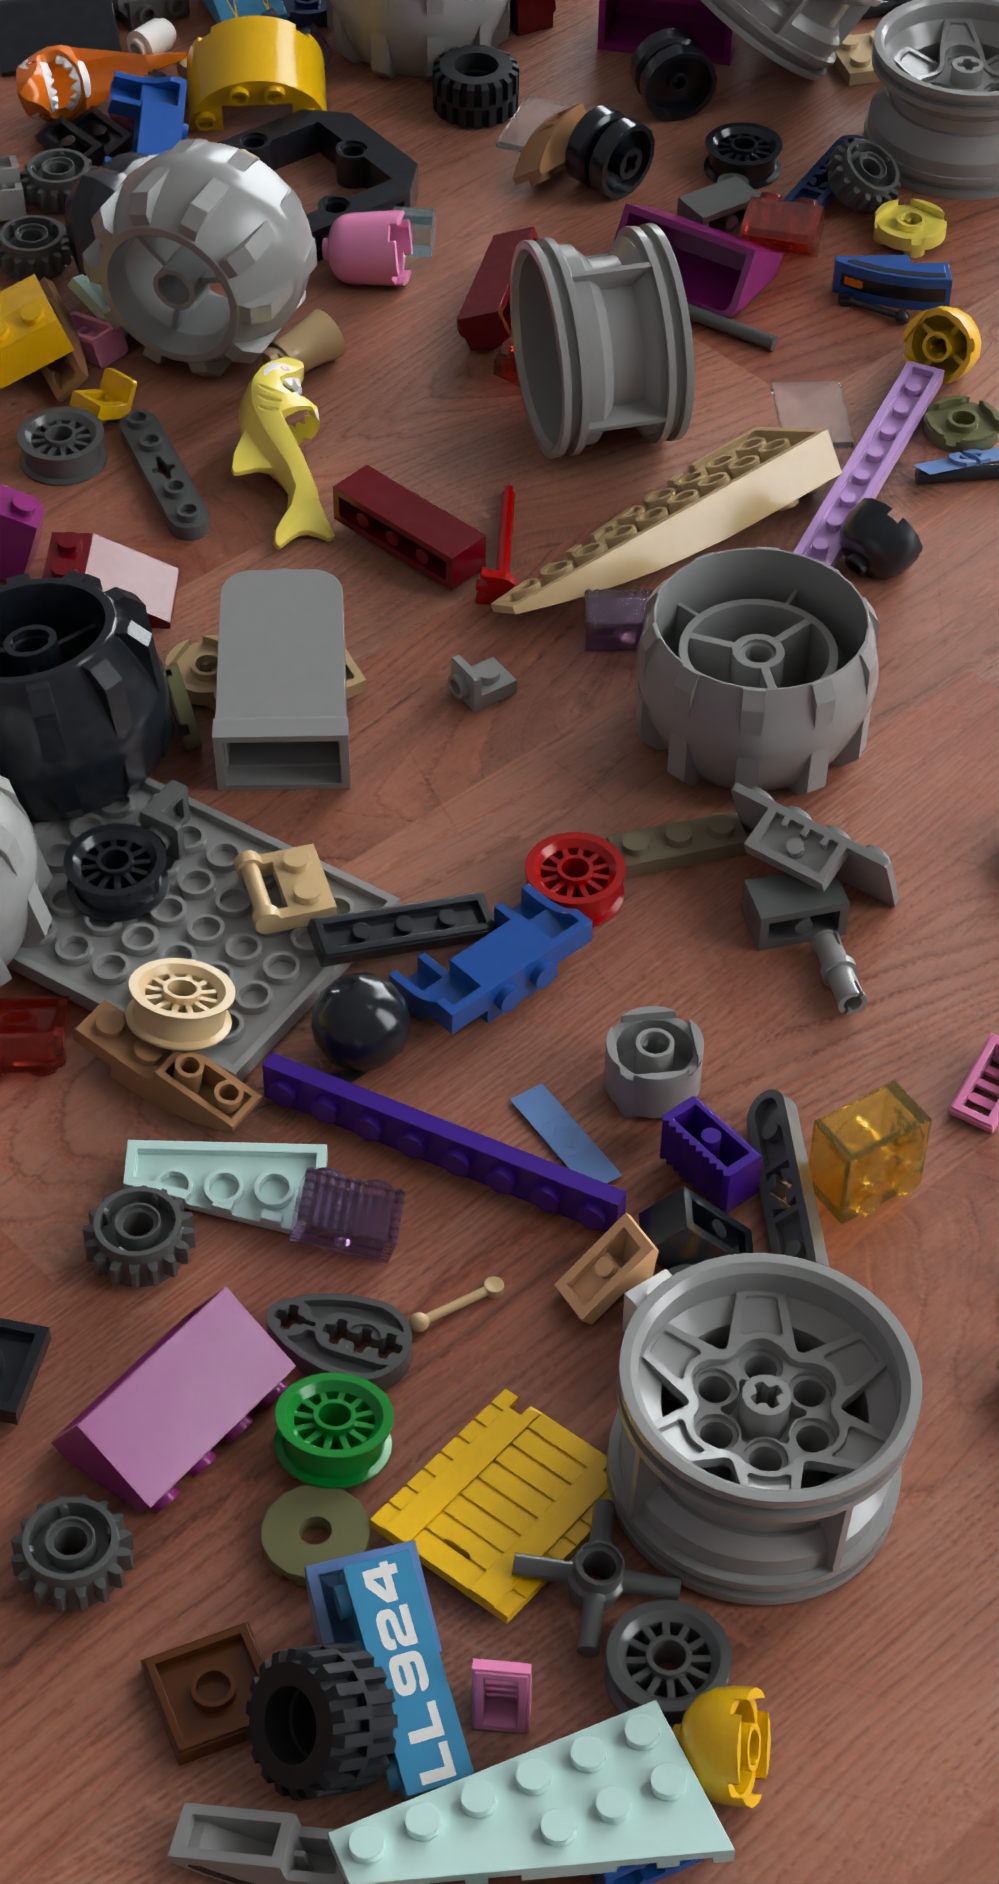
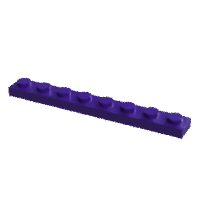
M271 1052L262 1065L264 1097L271 1099L280 1106L294 1108L314 1116L323 1123L334 1124L354 1132L365 1140L387 1145L401 1151L410 1158L422 1159L446 1169L453 1175L467 1177L491 1187L498 1193L509 1194L532 1203L543 1211L555 1212L580 1222L591 1230H600L606 1233L625 1214L627 1191Z

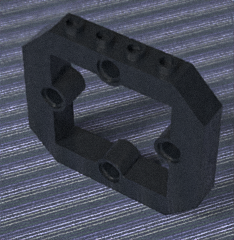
M301 109L217 142L238 149H245L259 157L272 170H277L320 152L336 165L337 183L340 186L348 189L363 187L367 189L350 197L344 195L325 196L318 202V210L306 214L312 237L315 239L317 262L323 260V239L328 238L333 222L343 214L404 210L405 214L402 220L409 219L411 222L418 197V163L352 113Z

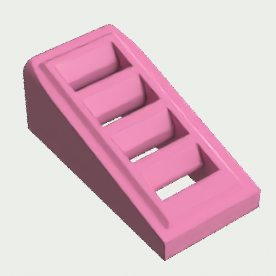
M76 311L69 314L77 331L85 359L90 363L105 368L128 353L129 349L122 327L114 329L107 321Z
M994 1033L990 1034L948 1109V1114L991 1134L999 1124V1098L997 1102H994L975 1093L974 1090L977 1087L999 1097V1086L982 1079L984 1075H987L999 1081V1070L991 1066L992 1062L999 1064V1036ZM969 1100L990 1110L991 1113L987 1117L966 1107L965 1104Z
M473 1658L472 1727L482 1730L529 1733L532 1705V1664Z

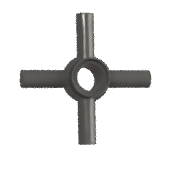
M597 1499L594 1501L590 1540L579 1548L576 1555L570 1561L515 1552L512 1575L566 1583L568 1585L570 1599L581 1609L577 1653L589 1658L599 1655L604 1611L611 1608L622 1593L678 1600L681 1588V1579L625 1569V1560L622 1553L616 1546L611 1544L616 1505L609 1499ZM597 1573L605 1577L607 1580H594L590 1578L587 1574Z

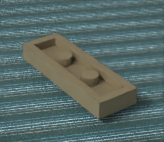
M735 811L607 836V841L620 851L625 860V879L748 854L744 847L748 837Z

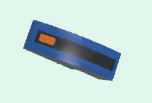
M909 255L835 256L832 291L838 294L849 292L853 295V298L876 305L924 311L939 306H949L953 280L948 263H911Z

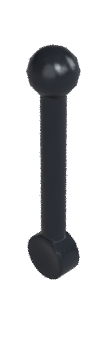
M842 292L838 295V304L848 307L853 305L894 318L899 324H905L909 321L910 316L906 310L894 311L853 298V295L849 292Z

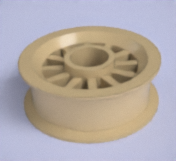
M165 958L145 963L131 974L128 989L133 999L126 1008L125 1020L129 1029L140 1039L165 1049L191 1051L214 1046L229 1034L232 1020L227 1009L233 1004L236 991L231 979L221 970L196 960Z

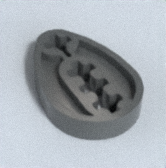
M335 1293L307 1294L279 1300L272 1304L267 1311V1333L296 1365L295 1368L307 1376L330 1372L346 1373L364 1378L378 1386L382 1391H385L397 1384L410 1368L413 1354L411 1327L405 1316L386 1302L357 1295ZM291 1320L298 1321V1324H292L289 1330L281 1328V1325L287 1326ZM339 1334L347 1336V1340L341 1338L338 1344L330 1343V1340H335ZM363 1341L371 1343V1347H366L362 1353L354 1351V1347H360ZM387 1349L396 1350V1353H390L387 1359L379 1357V1354H384Z

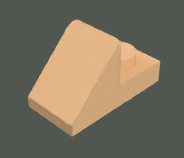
M625 1213L554 1285L579 1318L592 1325L627 1289L630 1290L653 1276L659 1250L634 1219Z

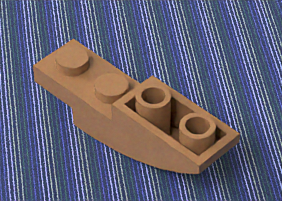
M582 102L556 112L537 127L525 144L516 164L513 175L515 185L529 180L531 186H534L551 178L550 175L566 169L565 151L570 135L580 119L586 114Z
M106 999L75 1028L73 1040L111 1066L110 1078L138 1096L191 1122L217 1130L232 1132L261 1101L262 1095L197 1050H170L152 1045L140 1039L129 1029L125 1020V1012Z

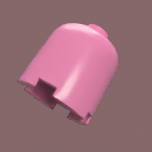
M405 211L353 212L343 214L337 218L330 228L328 238H324L322 241L323 259L329 260V265L334 275L343 283L351 285L405 286L408 284L411 270H404L405 255L413 254L410 221L409 219L402 220Z

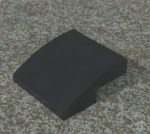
M93 105L71 122L61 115L35 135L37 142L48 150L63 148L78 151L85 155L87 159L92 160V166L97 167L103 164L105 156L114 158L119 154L132 150L133 142L132 133Z

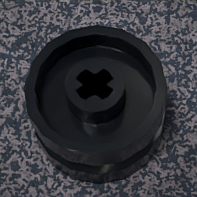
M670 28L655 32L638 45L631 58L629 73L632 83L642 96L649 110L660 119L681 121L692 117L708 105L715 93L717 84L715 67L704 53L698 41L687 31L679 28Z
M609 106L593 108L580 119L570 135L565 151V166L568 174L575 180L594 188L612 200L623 199L641 184L650 169L655 146L652 130L632 118H627L621 112Z

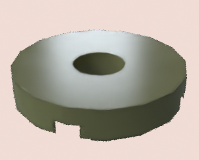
M962 395L944 397L929 406L928 412L925 413L923 432L933 445L947 452H961L963 454L964 450L969 449L987 450L999 441V412L988 402L982 400L977 404L969 402L970 397Z
M178 664L166 666L164 668L168 675L169 704L179 736L182 737L183 747L187 751L201 747L202 742Z
M301 1485L283 1493L268 1507L261 1524L263 1556L272 1572L282 1579L283 1575L288 1579L295 1580V1585L307 1588L305 1566L369 1551V1517L360 1501L344 1489ZM313 1528L324 1529L330 1534V1537L325 1542L314 1545L306 1543L301 1538L307 1530Z

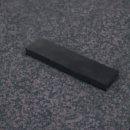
M483 892L310 919L307 926L321 967L477 942L497 929Z

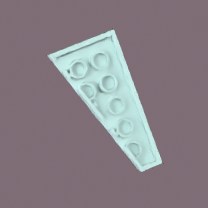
M656 1700L328 1833L329 1846L346 1884H430L465 1880V1884H488V1878L521 1875V1879L524 1881L617 1872L620 1866L656 1863L657 1868L680 1866V1861L704 1858H712V1863L732 1862L735 1857V1849Z

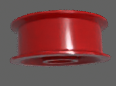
M582 832L560 833L547 837L537 843L526 858L525 874L527 881L525 885L529 883L546 898L562 907L578 909L593 921L592 927L609 921L622 907L625 896L623 881L626 874V865L620 851L609 841L599 836Z

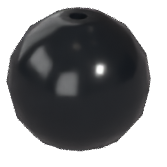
M368 972L352 973L339 977L320 992L313 1008L311 1027L315 1043L331 1063L354 1072H366L384 1066L402 1052L410 1031V1015L407 1001L390 981Z

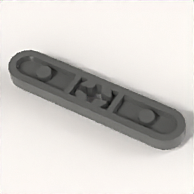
M137 409L129 412L120 420L121 440L169 531L175 538L184 541H194L203 538L210 530L208 509L161 423L154 414L146 410ZM158 468H162L163 473L170 477V479L166 480L162 473H158Z
M769 1089L762 1092L751 1104L747 1114V1126L751 1146L763 1156L761 1160L763 1164L760 1167L762 1171L759 1173L761 1175L759 1188L772 1254L806 1259L829 1267L797 1106L792 1099L778 1090Z

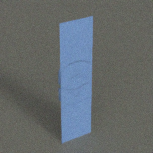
M999 447L987 450L969 449L964 450L963 454L961 452L950 453L949 458L915 464L914 466L931 475L998 461Z
M542 1083L510 1099L538 1131L543 1142L547 1146L550 1145L551 1151L559 1160H563L569 1169L606 1184L622 1176L618 1169Z

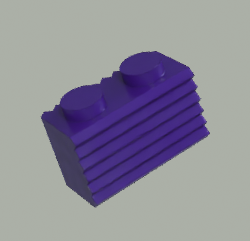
M692 1096L663 1114L660 1158L666 1159L667 1165H673V1171H679V1177H686V1183H693L692 1189H699V1195H706V1201L713 1202L715 1207L726 1214L756 1195L760 1189L758 1187L761 1183L759 1181L761 1177L759 1173L762 1171L760 1167L763 1164L761 1162L763 1156L699 1098Z

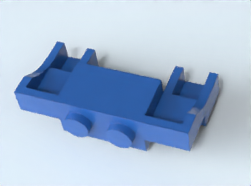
M115 71L110 85L107 113L135 119L131 152L159 155L166 150L172 149L180 140L187 139L189 125L183 123L188 80L174 76L148 78ZM105 156L102 166L112 158Z
M528 883L521 889V903L513 909H509L502 902L494 906V922L497 929L449 960L450 973L424 952L417 956V972L405 978L395 970L389 974V981L407 1001L408 1010L420 1021L429 1015L448 1032L454 1034L478 1017L489 1023L502 1013L512 1011L521 1000L536 990L547 987L557 977L558 963L592 941L593 921L578 909L565 908L552 902Z

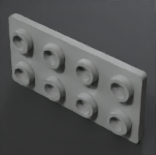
M735 783L731 789L740 822L745 832L750 834L744 843L746 853L822 892H825L837 874L839 880L892 907L896 906L900 898L893 865L887 853L874 845L864 847L852 841L845 831L834 825H828L827 828L813 821L809 814L799 807L790 805L787 808L775 802L766 791L759 787L751 786L749 789L739 783Z

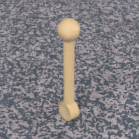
M497 1276L488 1277L484 1281V1287L426 1314L422 1312L414 1313L409 1319V1325L415 1332H424L428 1328L429 1323L486 1296L491 1299L501 1297L504 1292V1282Z

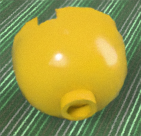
M939 306L924 310L909 321L903 333L902 342L906 341V354L903 356L905 363L909 360L943 369L944 378L942 384L955 382L972 370L980 357L982 341L979 329L972 318L959 308Z
M722 1686L702 1693L687 1708L682 1724H675L672 1731L710 1802L729 1807L754 1808L761 1799L762 1794L751 1792L755 1779H767L771 1735L769 1712L757 1711L755 1699L765 1698L763 1691L757 1687Z

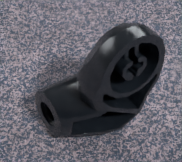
M141 152L119 154L101 168L78 177L65 201V226L79 275L84 274L86 276L82 254L96 239L91 221L92 217L113 195L127 175L137 169L151 154Z

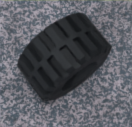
M466 45L449 49V52H443L439 55V58L435 59L434 66L432 67L433 109L441 119H446L448 123L457 124L460 127L482 128L508 121V118H512L516 114V110L519 107V65L517 60L511 57L508 52L485 45Z
M335 1642L280 1650L272 1654V1659L265 1660L259 1667L260 1677H254L249 1688L252 1698L247 1700L246 1714L249 1715V1726H246L247 1739H251L253 1745L252 1757L255 1764L260 1763L262 1767L261 1775L268 1784L274 1783L277 1793L283 1797L291 1796L292 1800L295 1801L312 1800L362 1791V1788L371 1787L378 1781L377 1775L384 1774L390 1764L387 1754L394 1753L396 1739L393 1737V1729L398 1728L397 1714H393L392 1703L395 1702L393 1690L387 1689L385 1684L387 1675L381 1666L374 1667V1657L367 1650L359 1651V1647L356 1644Z

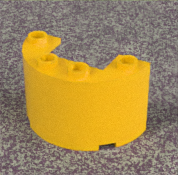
M251 15L236 17L213 25L211 33L204 38L198 36L190 47L187 55L189 131L224 130L222 106L292 104L293 113L301 109L327 111L325 68L322 50L310 33L304 35L296 30V24L271 16Z

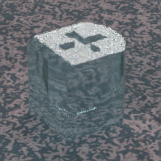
M395 206L393 210L405 211L402 220L409 219L413 254L405 256L431 258L436 239V209Z

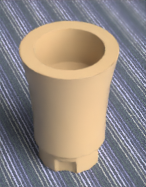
M315 309L297 326L270 343L268 348L257 358L258 366L261 368L271 360L290 357L303 362L305 373L323 363L342 357L345 353V342L334 320L324 311Z

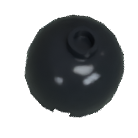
M863 498L848 513L842 522L839 540L842 552L846 557L844 562L850 571L861 577L865 574L870 578L888 580L908 569L920 556L919 554L922 552L923 546L915 530L904 518L897 523L888 515L893 508L874 498Z

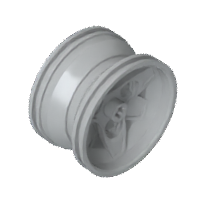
M912 0L896 7L881 19L875 30L872 66L876 76L883 85L874 94L867 110L863 137L881 145L891 154L899 169V182L904 188L933 197L954 200H982L999 197V0Z

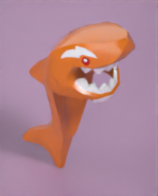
M66 45L50 46L37 51L18 65L16 69L17 94L27 116L32 119L53 122L62 115L68 121H72L92 105L96 107L109 99L110 85L115 71L145 77L159 69L187 59L186 52L137 54L76 48Z

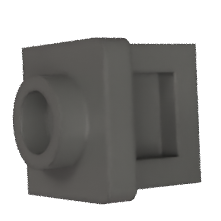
M172 779L159 793L154 794L149 799L147 805L140 811L141 827L149 830L160 839L164 845L166 855L175 860H180L185 855L183 825L190 819L187 786Z

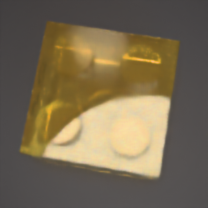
M895 1080L814 1121L808 1163L814 1193L841 1225L857 1216L863 1217L871 1214L880 1204L897 1195H906L912 1192L921 1183L932 1118Z

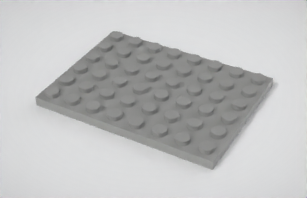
M150 777L144 781L143 786L128 797H123L104 808L85 814L83 817L66 821L38 822L33 827L35 839L53 877L42 894L52 921L45 938L34 948L20 947L7 967L90 1011H93L106 999L125 1012L128 1004L133 999L128 989L129 978L141 965L158 959L184 958L214 966L225 973L235 987L234 1002L227 1009L231 1016L232 1025L229 1034L221 1042L197 1051L240 1081L256 1067L315 1004L320 992L334 980L338 979L353 963L321 967L307 926L272 934H261L256 931L252 920L254 908L244 879L238 877L233 864L234 858L239 853L247 850L264 854L293 847L189 796L190 819L183 825L185 855L180 860H175L166 855L165 869L168 873L169 886L162 902L151 912L139 918L122 922L100 921L79 912L69 900L67 893L68 878L64 871L63 860L68 846L79 835L97 826L125 823L141 827L140 811L147 805L149 799L154 794L159 793L166 786ZM320 860L337 906V915L401 905L400 898ZM274 876L262 877L271 904L277 908H283L284 904Z

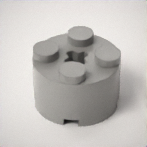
M645 1006L628 1011L621 1016L620 1023L614 1028L611 1026L606 1036L604 1085L607 1094L617 1105V1109L622 1116L629 1119L639 1117L662 1118L663 1114L688 1098L698 1096L701 1086L704 1039L697 1024L690 1019L688 1024L677 1018L676 1011L667 1007Z

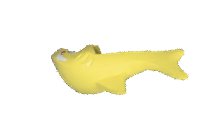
M283 357L266 363L249 382L238 410L241 438L233 455L231 469L233 476L257 472L269 474L288 493L287 510L274 531L273 544L276 550H280L299 536L309 535L326 542H330L335 538V534L321 506L313 477L298 446L305 439H312L318 432L320 427L318 408L308 399L300 396L302 395L301 384L304 379L303 362L290 357ZM300 410H308L309 415H305V424L297 422L295 427L287 424L285 420L287 416Z

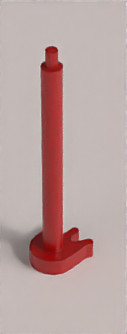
M506 485L505 490L501 494L496 570H490L485 567L480 568V579L476 580L475 588L478 591L476 593L477 604H491L518 585L515 576L510 574L515 493L511 485Z

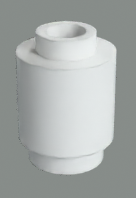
M153 18L128 34L129 53L137 54L165 53L173 47V43L176 41V30L167 19Z

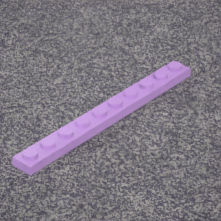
M907 361L844 466L842 474L838 476L793 553L801 554L820 562L823 561L834 568L837 566L843 555L839 540L842 522L863 498L876 499L941 387L944 378L943 369Z

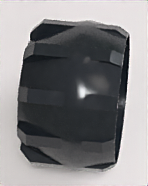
M68 571L63 578L30 579L28 573L6 578L7 585L0 587V775L9 779L16 797L26 811L30 822L66 821L83 817L85 814L104 808L123 797H128L143 786L144 781L154 772L160 760L165 757L175 733V725L169 705L168 675L155 647L146 605L136 594L118 587L104 592L100 578Z

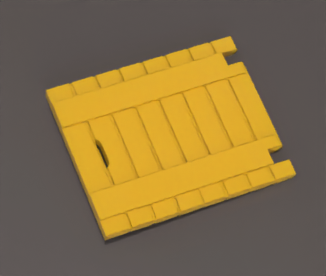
M505 1388L457 1437H454L440 1453L425 1465L423 1470H420L405 1487L397 1492L370 1519L369 1527L393 1544L415 1540L421 1564L508 1624L523 1606L538 1593L541 1587L548 1582V1580L512 1575L515 1552L568 1561L590 1538L594 1501L597 1499H611L606 1474L607 1456L533 1406L528 1407L521 1415L513 1409L518 1404L519 1397Z

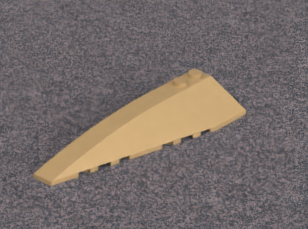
M755 427L690 464L689 468L692 473L683 475V473L676 474L667 480L669 488L652 491L644 496L645 506H631L588 536L590 544L583 547L582 544H577L565 552L568 560L549 563L539 570L541 579L531 578L524 580L491 603L493 612L516 615L584 597L629 582L707 549L776 511H783L799 504L798 498L807 493L812 494L826 489L829 486L828 481L842 474L828 429Z

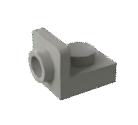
M459 654L451 657V675L448 677L450 690L457 699H462L474 712L517 693V680L494 657L470 666Z

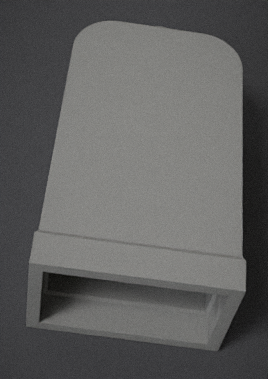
M278 568L275 570H246L232 575L223 584L220 592L216 709L212 730L218 791L351 789L343 588L334 575L318 569L290 570L288 568Z

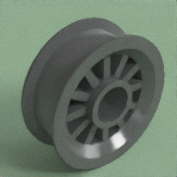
M54 407L32 414L21 423L16 434L17 443L22 450L20 454L22 471L32 480L51 486H69L93 478L104 468L107 461V452L102 444L105 434L102 422L94 414L74 407Z
M655 1600L634 1607L617 1621L607 1641L604 1680L610 1701L615 1709L622 1714L656 1700L669 1726L673 1729L675 1724H682L687 1708L699 1695L715 1687L729 1686V1674L732 1665V1651L729 1639L721 1625L709 1613L690 1603L678 1600ZM671 1663L678 1668L675 1670H665L657 1665Z

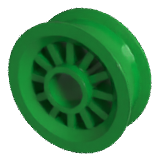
M320 1373L293 1383L280 1396L275 1409L277 1430L274 1437V1451L281 1466L296 1479L322 1488H347L374 1478L387 1465L392 1452L390 1433L394 1424V1410L388 1396L372 1382L346 1373Z

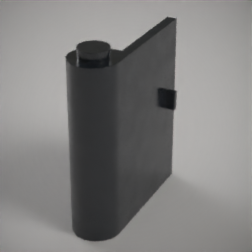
M0 0V70L2 77L16 76L18 65L37 51L50 46L66 45L76 48L122 52L115 16H119L118 0Z

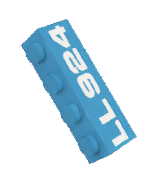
M405 1549L342 1567L338 1578L340 1585L332 1587L339 1618L341 1621L350 1619L356 1640L350 1643L358 1645L359 1651L367 1650L374 1657V1667L381 1666L387 1675L385 1684L387 1689L393 1690L395 1698L392 1707L393 1714H397L398 1728L393 1729L396 1746L394 1753L387 1755L390 1764L383 1774L388 1791L398 1790L401 1803L474 1774L410 1550Z

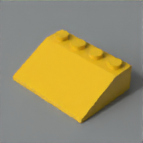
M35 274L0 292V389L75 351Z

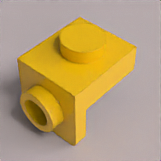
M106 368L103 373L100 389L73 390L69 405L94 414L100 419L102 424H105L106 420L121 419L131 411L137 381L114 368Z

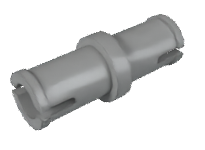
M832 929L818 932L811 940V946L822 966L820 968V976L824 984L831 988L839 1011L841 1013L845 1011L846 1015L862 1011L867 1005L868 999L857 979L858 967L854 959L846 954L841 937L837 931L834 933Z

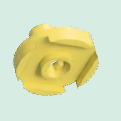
M899 199L882 204L876 211L874 241L893 249L901 250L904 255H909L911 258L922 257L925 254V250L937 247L945 239L947 221H944L945 213L940 207L931 202L921 199H910V205H898Z

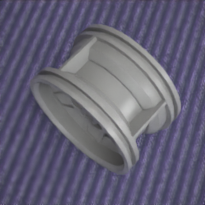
M883 0L701 1L723 23L762 54L801 77L817 81L825 75L826 68L833 65L836 60L835 51L871 6H879Z
M654 223L623 227L618 232L609 253L591 256L582 255L569 243L557 244L550 237L539 238L536 241H520L513 254L510 275L512 339L524 407L531 430L542 453L549 459L560 458L563 455H579L586 445L595 444L604 431L634 427L645 441L651 444L661 443L665 440L676 441L682 439L690 425L694 402L695 367L693 338L688 303L679 266L673 249L661 228Z
M742 1253L708 1259L675 1273L648 1294L630 1319L623 1336L616 1385L618 1410L612 1423L607 1452L606 1474L608 1491L611 1501L616 1505L615 1516L628 1539L663 1574L668 1577L681 1579V1585L698 1593L738 1604L781 1605L795 1603L832 1591L849 1581L874 1558L890 1531L900 1494L901 1465L911 1447L920 1415L923 1396L920 1364L914 1346L901 1323L881 1300L855 1280L822 1264L781 1254ZM664 1399L684 1405V1407L664 1417L662 1416L661 1405Z

